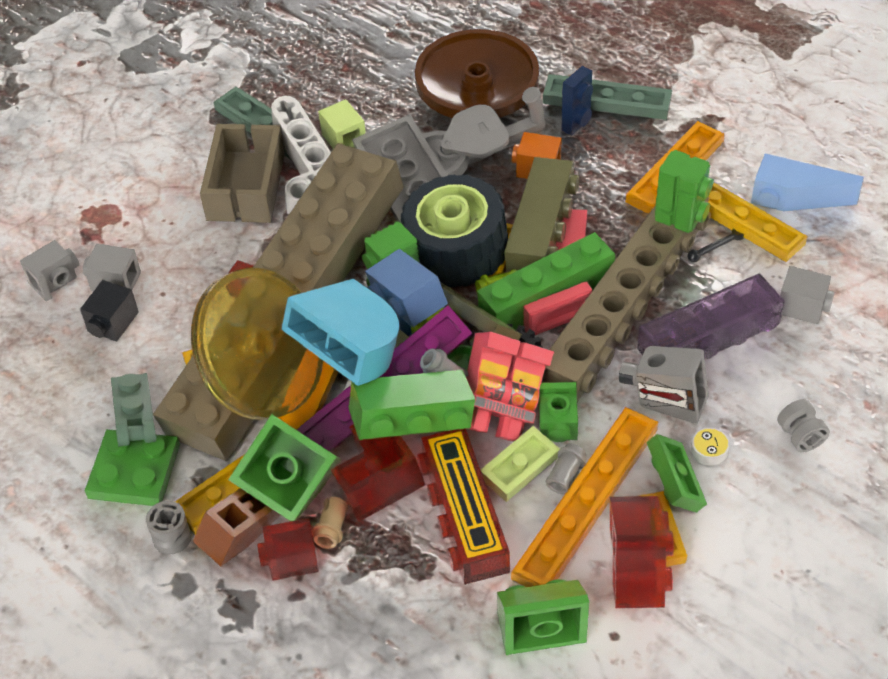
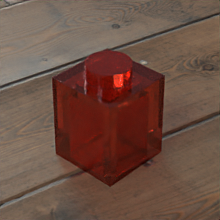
M309 518L262 527L264 542L257 544L261 567L269 566L272 581L319 572Z

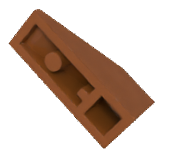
M240 488L205 512L193 542L221 567L251 545L280 514Z

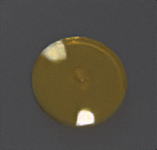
M244 268L215 280L200 297L191 324L192 353L197 370L207 389L230 411L256 420L269 419L271 414L276 417L284 416L300 408L316 389L323 367V360L281 330L287 298L302 292L282 275L267 269Z

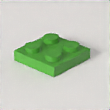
M106 429L84 490L87 498L154 506L162 502L180 448L178 437L156 434V442L145 443V439L129 441L130 445L118 447L116 430Z

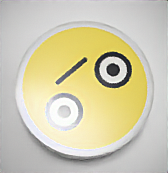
M705 427L695 432L691 442V454L696 461L704 465L714 466L721 464L728 457L730 440L723 431L713 427Z

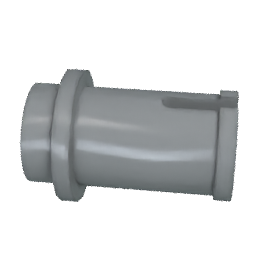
M429 349L421 358L420 366L423 368V373L463 370L465 377L468 376V371L449 360L446 352L442 349Z
M568 443L565 447L560 448L558 460L545 481L549 489L559 494H565L568 491L577 471L586 464V453L581 447Z

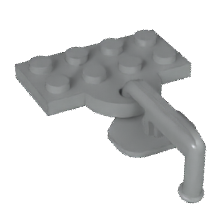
M530 87L524 91L522 99L528 104L530 117L507 127L504 126L490 106L475 105L455 114L447 131H431L422 134L409 114L356 137L352 141L356 149L397 161L404 188L390 210L397 222L401 223L404 202L423 183L432 181V179L453 174L462 175L469 164L520 143L524 132L541 133L546 124L543 103L540 97L541 92L537 87Z

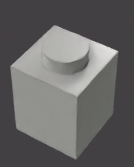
M96 243L91 255L86 257L83 264V274L87 277L91 291H94L102 280L133 290L141 273L135 249Z
M789 266L781 289L776 314L819 324L822 311L829 312L835 292L828 290L831 276Z

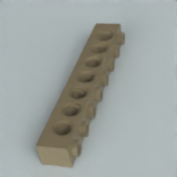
M656 206L653 208L549 349L554 351L551 365L545 367L541 383L576 382L577 402L584 392L587 394L591 392L601 368L606 369L610 365L614 357L615 348L619 343L624 344L627 341L632 324L635 320L640 321L643 318L651 297H657L660 294L664 285V279L668 274H674L682 253H688L691 250L697 232L699 230L704 231L711 216L710 212L703 223L698 222L694 230L687 233L674 228L673 224L668 226L655 221Z

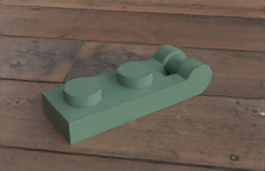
M147 373L125 374L120 377H112L111 386L118 447L130 445L129 441L145 439V443L156 442Z

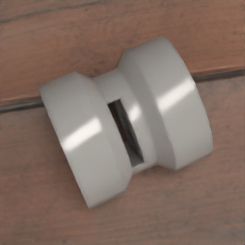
M806 399L797 400L787 405L777 418L784 432L792 435L791 442L799 452L814 450L825 442L830 434V430L824 421L815 417L816 411L809 400Z
M162 501L150 508L146 515V523L154 547L163 554H176L187 548L191 541V532L184 510L180 504L173 501Z

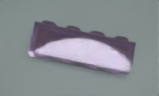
M758 273L640 325L637 349L642 356L645 349L649 346L704 350V359H710L719 351L733 345H741L750 337L776 328L781 322L785 301L768 281Z

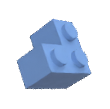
M401 249L393 252L365 271L370 286L367 288L392 307L399 320V329L408 336L412 334L411 326H416L448 304L438 276Z

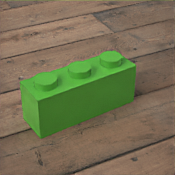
M463 370L379 377L359 386L351 381L349 412L359 440L471 428L475 397Z

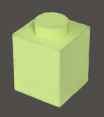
M346 99L318 111L321 134L333 149L337 143L354 148L352 139L366 133L364 120Z

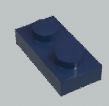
M581 66L563 82L561 131L571 136L579 128L586 126L592 116V70Z

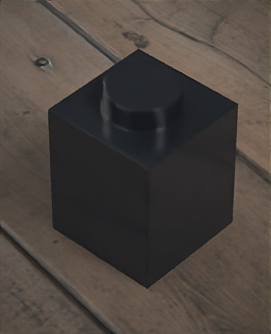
M105 280L99 283L80 308L89 333L95 337H105L116 342L139 313L132 289Z

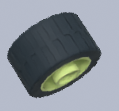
M464 174L437 177L420 185L417 190L408 196V200L404 202L401 224L417 240L419 263L438 276L439 281L448 287L469 286L475 283L476 280H480L482 275H493L498 270V267L504 263L505 249L508 242L504 205L500 194L496 192V188L486 183L485 180Z

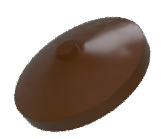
M488 29L463 30L445 35L423 50L415 66V83L417 92L426 105L444 116L453 118L455 114L475 105H487L501 118L516 112L526 105L522 99L526 89L530 87L538 88L539 63L532 49L512 35Z

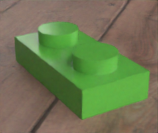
M656 434L646 443L652 455V464L659 473L663 483L666 499L675 507L697 513L707 505V502L682 442Z

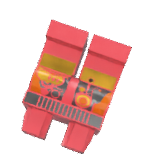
M493 332L475 333L467 369L468 376L466 377L475 397L471 428L466 429L487 433L491 416L499 418L495 437L513 442L517 440L523 432L525 423L534 424L536 416L534 411L539 401V389L546 366L551 365L554 351L525 342L520 343L519 340Z

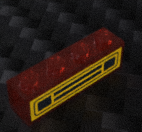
M449 430L421 437L422 453L417 454L418 466L421 475H428L431 484H427L431 506H439L441 515L437 516V522L442 539L449 537L452 546L447 548L453 572L460 570L464 585L510 573V551L467 430Z

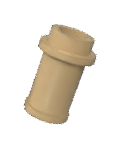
M330 497V500L328 498L325 499L319 523L314 525L312 529L314 542L322 548H334L343 538L341 528L345 514L348 511V504L339 497Z

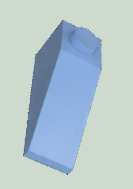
M765 153L754 181L751 203L780 211L857 205L864 177Z

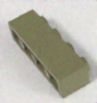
M534 157L505 249L507 272L513 269L518 271L559 250L558 246H555L556 242H563L566 232V223L562 222L563 218H570L573 206L571 196L577 195L579 188V175H574L573 161Z

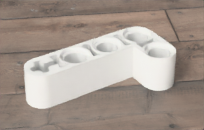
M282 96L275 99L272 103L273 125L281 126L284 149L300 173L299 176L290 179L285 185L286 210L290 214L331 152L301 104L291 96Z

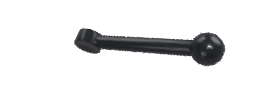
M732 229L731 234L699 250H690L687 258L690 262H698L702 255L734 239L743 240L744 234Z

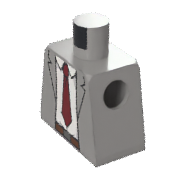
M649 346L645 349L639 364L625 361L622 363L619 371V382L637 386L639 402L642 407L698 424L708 399L704 350Z

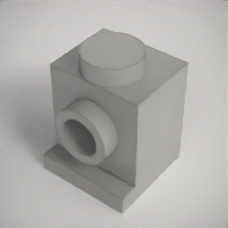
M56 240L20 260L28 283L46 302L52 299L50 293L77 277L74 268L79 266L77 257L71 249L64 250Z

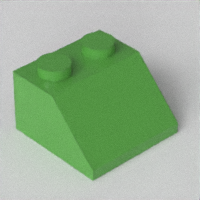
M271 414L228 480L292 523H295L321 492L342 459Z
M556 579L544 585L531 587L517 585L509 587L505 591L497 592V614L506 655L587 643L589 598L578 579L570 581Z

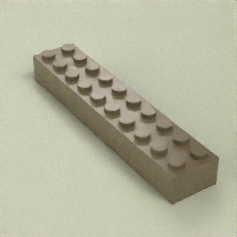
M337 143L153 413L165 435L176 436L180 443L226 462L228 461L302 346V344L281 330L287 298L344 281L365 248V237H371V234L375 233L404 188L397 161Z

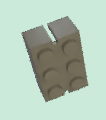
M216 124L200 190L206 221L235 222L236 217H241L242 222H272L285 156L280 125H251L255 153H250L245 124Z

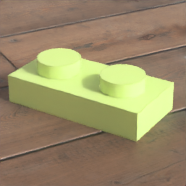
M532 426L480 470L479 479L507 502L558 458L560 448Z

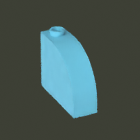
M350 279L288 297L281 330L359 386L377 379L389 368L399 332V320L395 311L385 300L355 279Z

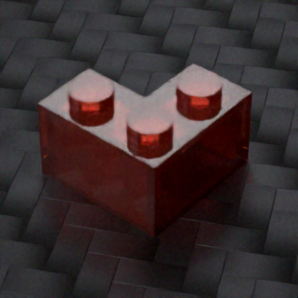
M354 424L349 426L360 454L331 469V472L343 499L347 502L348 507L358 522L426 485L416 457L401 436L359 440Z
M658 496L610 497L609 533L613 552L612 589L615 608H665V591H672L673 588L672 568L666 567V556H673L674 552L673 533L669 531L668 512L661 511Z

